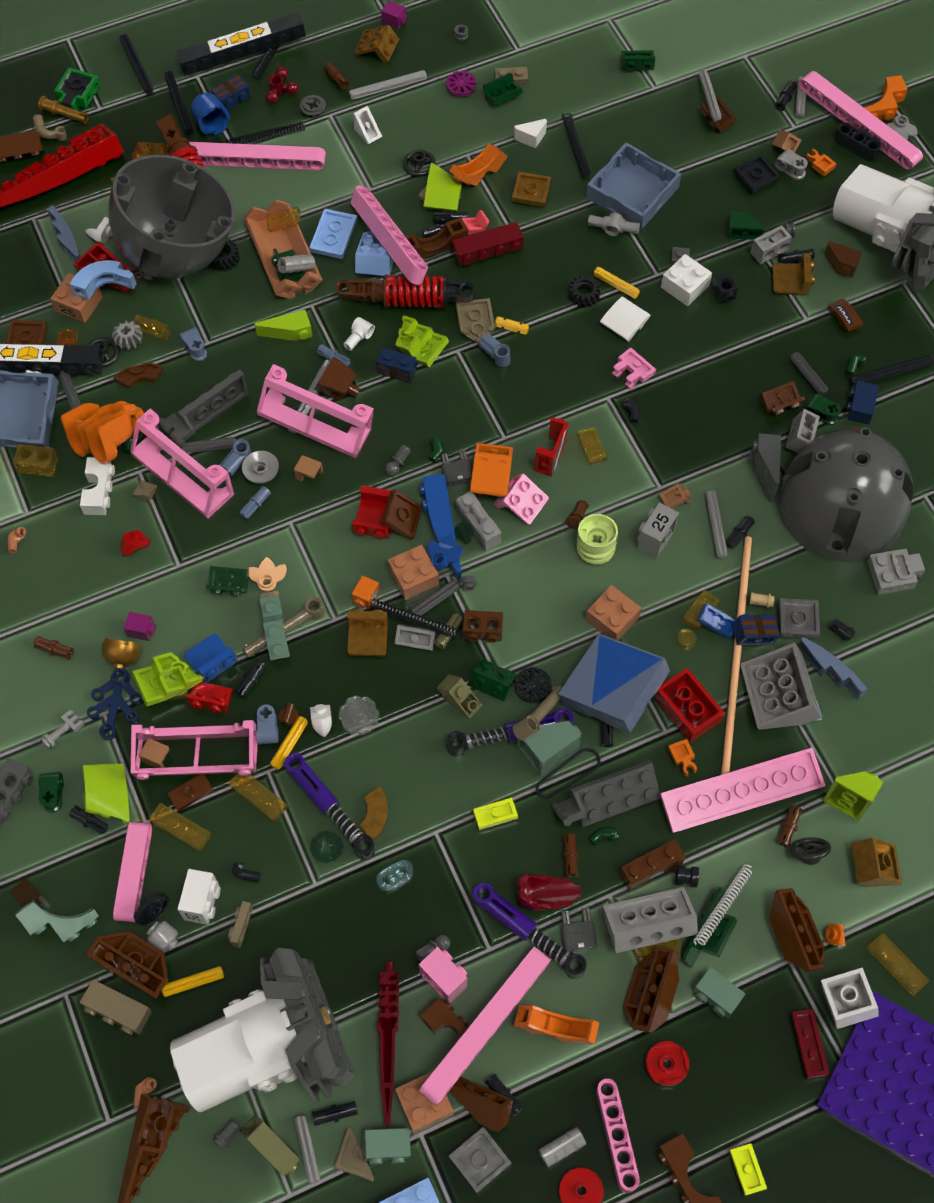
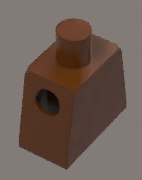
M333 357L314 390L337 400H342L346 393L356 398L361 389L352 384L356 374L336 357Z

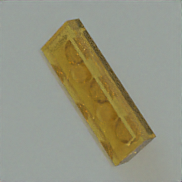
M237 773L228 783L231 788L273 822L288 807L286 803L251 775L242 776Z
M162 803L158 805L149 818L151 823L201 852L212 835L211 832Z
M884 933L867 947L912 996L929 982L928 978Z

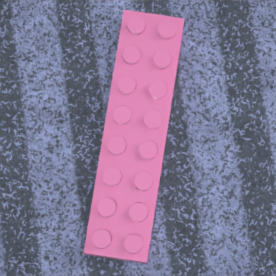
M809 748L660 793V797L671 832L674 833L825 787V783L814 750Z

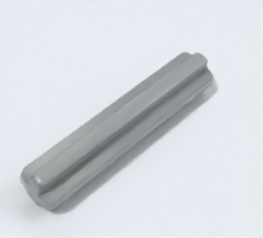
M802 76L798 79L796 117H803L805 113L806 93L799 87V81L803 78Z
M305 1115L298 1116L294 1121L309 1184L317 1183L320 1181L307 1118Z

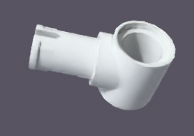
M361 317L356 318L351 327L352 334L343 343L344 347L352 351L359 341H362L364 338L369 339L372 336L375 326Z

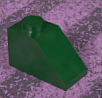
M730 211L727 238L754 240L763 235L764 226L748 212Z

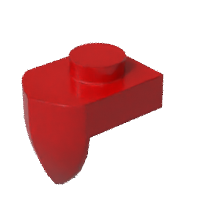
M140 530L124 533L120 544L122 557L130 556L135 550L148 547L151 541Z

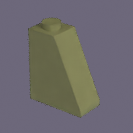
M255 1115L240 1130L242 1135L283 1177L286 1174H291L297 1168V1162L300 1159L258 1116Z

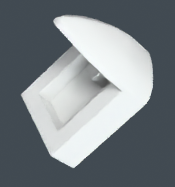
M104 217L97 229H87L86 233L95 241L105 244L109 237L112 236L109 218Z
M319 704L315 707H310L311 721L315 731L325 737L332 726L330 705Z

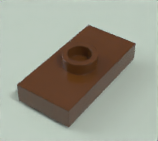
M200 774L169 792L168 795L179 812L214 790L205 775Z

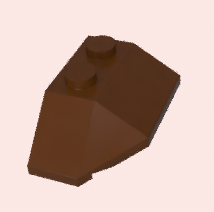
M793 888L776 890L769 920L784 958L807 972L823 969L825 948L808 907L795 894Z
M130 931L98 936L85 954L111 974L157 999L169 981L165 953Z
M656 946L650 954L645 956L635 966L623 1005L632 1029L652 1033L667 1021L679 983V970L675 949Z

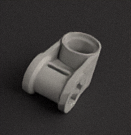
M786 149L774 161L778 170L795 180H801L806 175L807 160L790 149Z

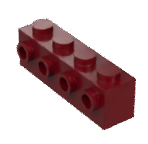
M517 222L452 240V251L459 266L469 265L473 262L486 260L487 258L524 248V236Z

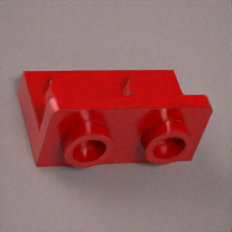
M200 682L192 688L191 694H187L186 698L189 705L193 708H207L214 713H227L233 689Z

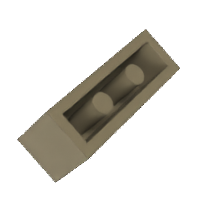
M92 980L80 1001V1004L85 1007L84 1012L91 1016L96 1014L102 1016V1021L111 1026L114 1023L122 1026L120 1030L129 1035H132L133 1032L140 1035L152 1013L149 1007L95 980Z

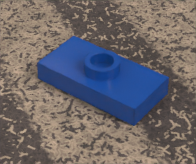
M707 603L703 604L697 619L699 623L727 639L732 638L734 633L732 624L736 620Z

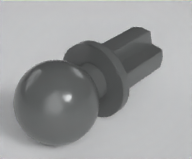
M402 445L396 455L391 457L394 461L389 462L385 466L387 475L396 476L400 470L399 465L404 466L403 462L411 452L407 446Z
M438 935L434 941H428L426 946L416 951V958L422 962L437 947L441 951L443 949L448 950L450 939L446 935Z

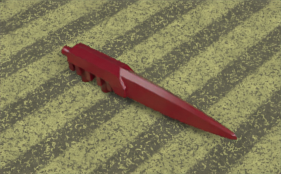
M386 962L385 972H380V1002H378L380 1013H378L379 1020L377 1023V1032L380 1033L382 1103L387 1129L391 1122L396 1032H399V973L394 971L393 962Z

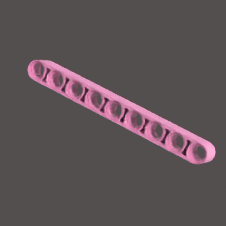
M811 71L799 81V87L804 93L841 121L853 125L880 141V150L903 168L910 170L923 159V154L917 147L817 72Z
M189 142L197 148L198 155L204 166L322 170L325 164L326 152L319 147Z
M356 186L351 199L352 206L406 278L413 284L421 285L428 269L427 264L370 190L364 186Z
M535 946L532 948L419 1090L421 1094L436 1106L441 1102L552 959Z

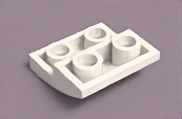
M621 297L608 310L600 323L629 342L637 330H641L651 315L626 298Z

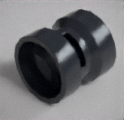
M678 865L676 885L683 886L686 884L697 888L699 867L692 866L691 868H686L684 865Z

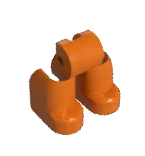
M125 401L108 404L100 408L97 404L84 403L63 414L61 421L69 444L77 455L84 457L92 452L99 463L107 464L117 457V447L132 436L135 431L136 421L144 412L142 408Z

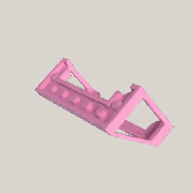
M273 364L264 381L257 415L356 459L371 431L374 408L358 404L352 410L347 409L285 381L287 378L286 371ZM281 393L312 407L310 415L307 416L283 405L285 396ZM317 408L357 427L351 426L348 433H345L314 419L315 409Z
M149 409L136 421L130 450L131 455L206 518L211 517L234 495L229 473L219 465H212L205 469L159 430V416L152 409ZM140 430L147 437L136 446ZM162 449L166 451L170 456H172V462L167 460L159 452ZM176 461L206 484L210 490L206 492L175 466ZM225 480L227 486L217 488Z
M253 720L243 721L242 726L239 723H234V725L177 728H155L150 726L149 729L142 728V725H132L131 774L140 780L149 779V776L215 773L251 775V772H256L257 726ZM249 737V764L198 766L200 741L202 738ZM136 738L138 739L137 757H136ZM148 738L152 740L196 739L194 766L140 769L141 759L139 753L142 750L143 741H147Z

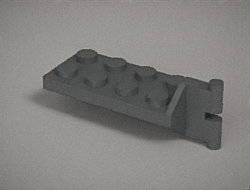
M239 369L237 372L230 374L228 378L221 383H217L208 392L201 394L198 399L187 404L182 410L176 411L166 419L160 418L158 424L170 434V437L180 447H183L185 441L196 434L195 431L249 394L244 373Z
M648 760L572 788L570 799L559 803L554 802L551 807L565 826H569L572 822L579 820L580 825L585 827L660 799L653 764Z

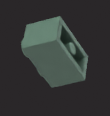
M711 967L693 991L699 1001L704 1004H710L714 1007L713 1011L716 1014L726 1018L730 1017L745 996L743 991Z
M409 1128L365 1130L362 1133L363 1161H369V1165L383 1164L382 1160H391V1164L405 1163V1159L411 1156Z

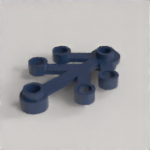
M119 668L114 670L110 681L100 688L93 689L91 692L93 700L101 702L96 706L88 708L87 715L90 719H98L100 712L110 706L107 721L99 728V734L106 741L112 740L116 736L117 732L114 725L118 706L124 712L130 724L136 723L139 719L137 712L132 710L121 696L123 688L130 696V701L133 705L138 706L143 701L141 694L136 692L130 685V674L125 669ZM119 677H124L123 680L118 681ZM114 688L113 694L103 700L104 694ZM96 693H101L99 697H94ZM139 697V700L133 701V698ZM92 711H97L95 715H90ZM131 715H135L134 719H129ZM112 731V734H111V735H109V736H106V735H105L106 732Z

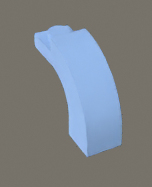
M105 260L94 262L82 268L70 282V287L74 295L89 300L94 291L103 284L117 283L134 289L137 283L131 271L123 270L121 262Z

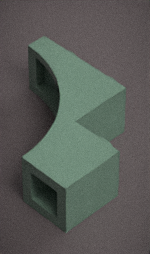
M279 590L262 593L259 599L270 660L290 657Z
M34 900L15 913L30 935L33 933L36 935L40 934L47 928L45 924L49 922L63 942L74 940L80 935L78 931L84 927L90 928L97 922L96 918L99 917L93 907L78 915H55L43 910Z

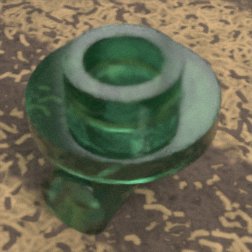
M466 522L456 525L454 529L456 538L464 541L465 544L469 543L473 535L471 525Z

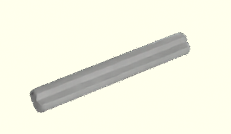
M714 490L707 491L706 500L716 555L718 558H726L728 553L717 495Z

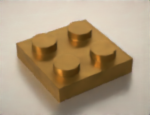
M518 171L512 202L545 207L551 177Z

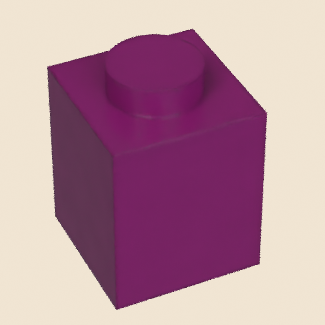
M388 1L381 10L382 23L399 29L407 20L406 7Z
M129 612L124 626L127 637L150 641L151 635H154L156 630V624L152 616Z

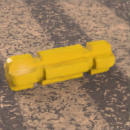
M499 316L495 320V326L499 328L504 327V329L514 332L520 331L521 334L525 335L529 331L528 324L522 323L521 325L520 322L510 319L504 320L503 317Z

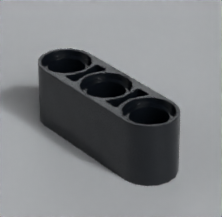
M843 122L838 125L835 135V142L867 161L876 160L881 147L880 141L849 123Z

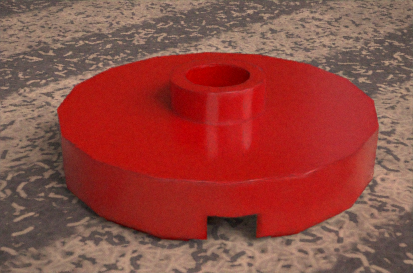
M661 1041L655 1044L648 1051L645 1059L649 1077L655 1083L662 1086L679 1084L686 1077L689 1070V1058L686 1051L672 1041ZM669 1061L671 1067H664L663 1062Z
M579 1167L570 1170L560 1182L559 1197L561 1203H601L603 1200L604 1188L602 1181L596 1173L587 1168ZM579 1187L585 1189L586 1193L584 1195L578 1194L577 1189Z

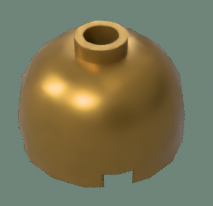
M104 638L102 643L103 657L107 662L113 663V668L124 669L125 665H133L139 659L142 650V644Z

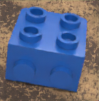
M212 634L185 653V658L197 674L203 677L205 683H208L238 662L235 652L231 647L227 648L217 634Z

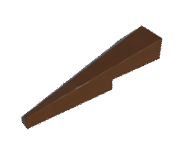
M141 1094L117 1203H131L134 1196H138L141 1191L139 1189L145 1178L149 1177L167 1148V1141L173 1131L178 1130V1123L184 1113H188L190 1106L157 1096Z

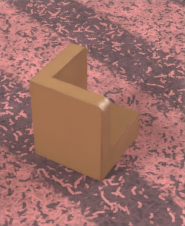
M779 130L772 145L784 151L790 149L795 153L802 140L790 132Z
M304 455L301 456L294 468L295 479L303 481L305 476L314 479L317 473H323L321 462Z
M148 738L139 753V757L143 763L152 767L165 768L163 760L169 752V747Z

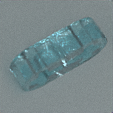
M401 860L378 873L376 879L378 887L383 891H388L404 883L413 876V866L409 861ZM404 866V868H409L407 870L408 874L405 875L402 872L396 875L401 871L400 867ZM383 876H386V878L392 877L388 885L385 882L381 883Z

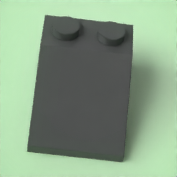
M759 433L757 440L753 441L750 461H753L752 468L769 502H773L780 483L781 435Z

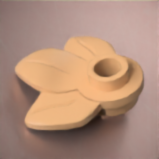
M268 557L261 562L259 568L249 567L250 579L256 582L259 589L264 592L272 591L276 587L277 582L284 579L287 572L285 564L275 567Z

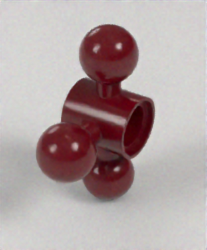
M278 67L275 74L269 77L270 91L266 93V101L270 104H275L279 96L285 93V90L290 95H295L299 91V86L296 82L284 84V80L288 77V70L285 67Z

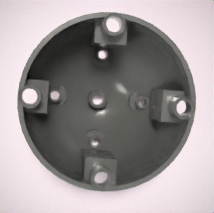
M147 155L129 161L116 174L110 193L108 218L111 234L118 249L133 266L144 272L143 277L145 279L151 280L153 277L177 279L201 271L219 255L231 232L235 220V207L232 197L223 183L200 165L175 156Z
M864 427L861 430H836L815 438L805 445L794 457L785 473L779 491V510L789 533L800 545L810 552L839 562L868 560L871 554L887 551L901 536L911 514V501L914 495L913 479L909 466L901 453L889 441L875 433H871L869 428Z

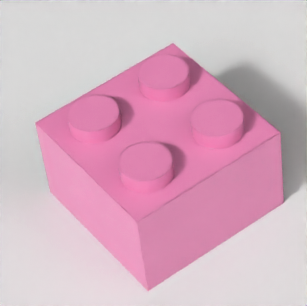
M437 947L419 964V972L429 985L444 1000L451 1004L467 988V972L460 965L456 967L451 961L453 959L452 956L445 949L441 951Z

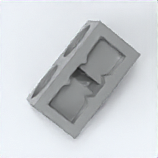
M781 225L754 239L750 253L761 265L778 256L779 253L788 251L792 237Z

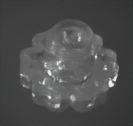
M359 696L348 698L346 705L340 707L339 720L343 722V729L350 734L358 732L361 736L372 732V726L378 724L379 711L376 709L375 702L369 697L361 699Z

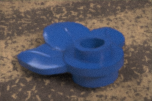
M449 534L439 544L435 541H430L427 552L435 569L443 570L449 563L455 562L460 558L463 547L456 546L453 536Z

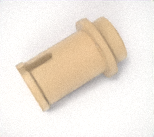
M751 592L750 605L766 606L769 609V607H773L774 596H771L770 593L769 595Z

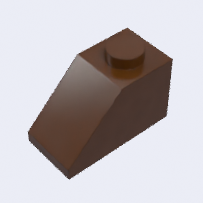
M829 241L825 256L836 273L843 276L853 277L862 252Z

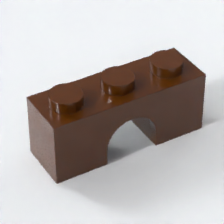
M674 839L622 866L619 875L630 892L647 883L655 874L661 871L666 873L678 865H682L686 856Z
M439 997L420 1017L434 1035L444 1028H450L456 1032L457 1040L449 1047L450 1052L466 1032L469 1025L462 1016L457 1017L452 1012L454 1008L447 1000L443 1002Z

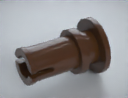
M579 500L574 512L567 517L566 524L569 527L578 530L579 524L584 519L585 512L589 506L586 501Z

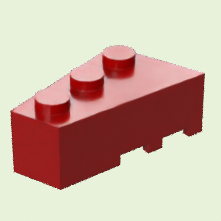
M99 242L94 244L73 264L77 272H79L82 268L94 262L105 260L121 262L123 270H129L133 273L129 267ZM117 283L104 284L125 293L131 289Z

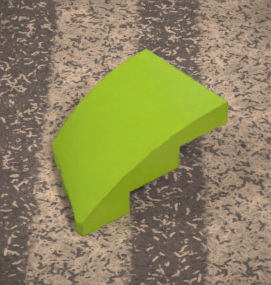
M434 163L430 165L424 208L458 212L462 182L456 181L451 174Z
M404 315L396 347L404 354L416 357L418 363L430 367L449 340L446 336L434 333L430 327L418 324L416 319Z
M172 652L152 658L151 666L132 671V677L146 707L177 696L203 681V677L200 674H195L185 662L180 661Z
M124 764L83 765V801L85 812L99 814L105 818L112 816L122 819L123 823L128 824L130 820Z

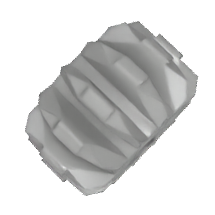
M126 320L123 324L119 322V327H114V332H112L115 345H118L121 350L127 348L129 351L131 347L136 349V344H141V339H143L140 326L136 325L134 321L128 323Z

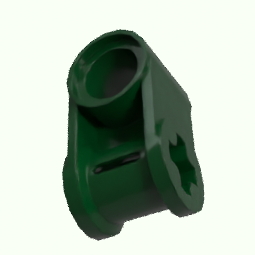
M813 394L804 408L820 416L819 421L827 425L836 424L841 412V407L838 403L824 398L820 394Z
M61 772L39 775V801L49 813L57 812L62 807L64 781Z

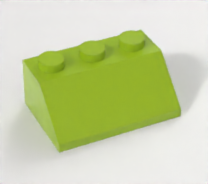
M865 771L836 777L823 801L859 822L873 802L883 781L877 775Z

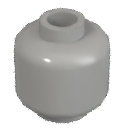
M156 921L146 933L148 935L147 942L163 952L166 949L171 951L178 943L175 939L178 936V931L167 921Z

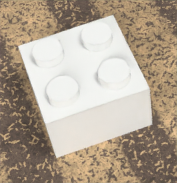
M684 254L663 274L661 288L686 306H689L710 286L712 272Z
M188 869L177 909L184 921L209 925L210 919L214 918L215 899L219 898L221 887L214 874Z
M863 968L821 980L822 990L837 1029L879 1017L878 1006Z

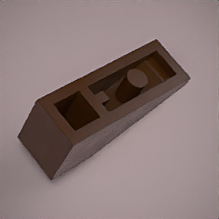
M461 1076L449 1090L477 1122L486 1126L489 1130L499 1132L509 1124L513 1099Z

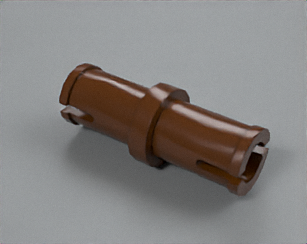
M331 62L326 63L329 69L324 65V71L329 74L330 79L336 82L342 90L347 89L344 83L349 86V81L345 79L343 73L336 69Z
M37 636L33 643L34 648L47 651L52 656L58 655L70 660L74 654V648L59 644V641L56 640L51 641Z
M790 805L786 819L781 824L782 830L776 842L778 845L782 846L784 842V847L789 848L793 833L798 829L797 822L802 813L800 807L797 806L795 810V805Z
M565 834L563 835L564 852L562 854L563 859H565V876L574 877L575 875L576 877L579 875L577 865L579 853L576 849V835L568 834L567 837Z

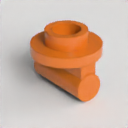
M830 924L827 927L825 938L829 944L837 945V947L846 946L843 924Z

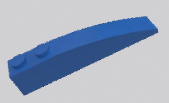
M445 474L423 477V484H420L421 495H425V500H422L423 510L428 513L435 541L439 544L450 534L456 543ZM458 559L455 562L449 563L448 567L457 581H460L461 567Z

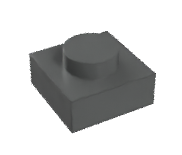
M673 247L671 265H674L684 254L689 256L690 248Z

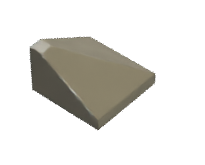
M140 480L133 493V497L150 502L158 487Z

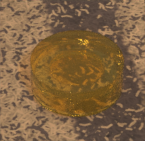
M690 629L681 630L677 635L678 646L683 649H691L696 643V634Z

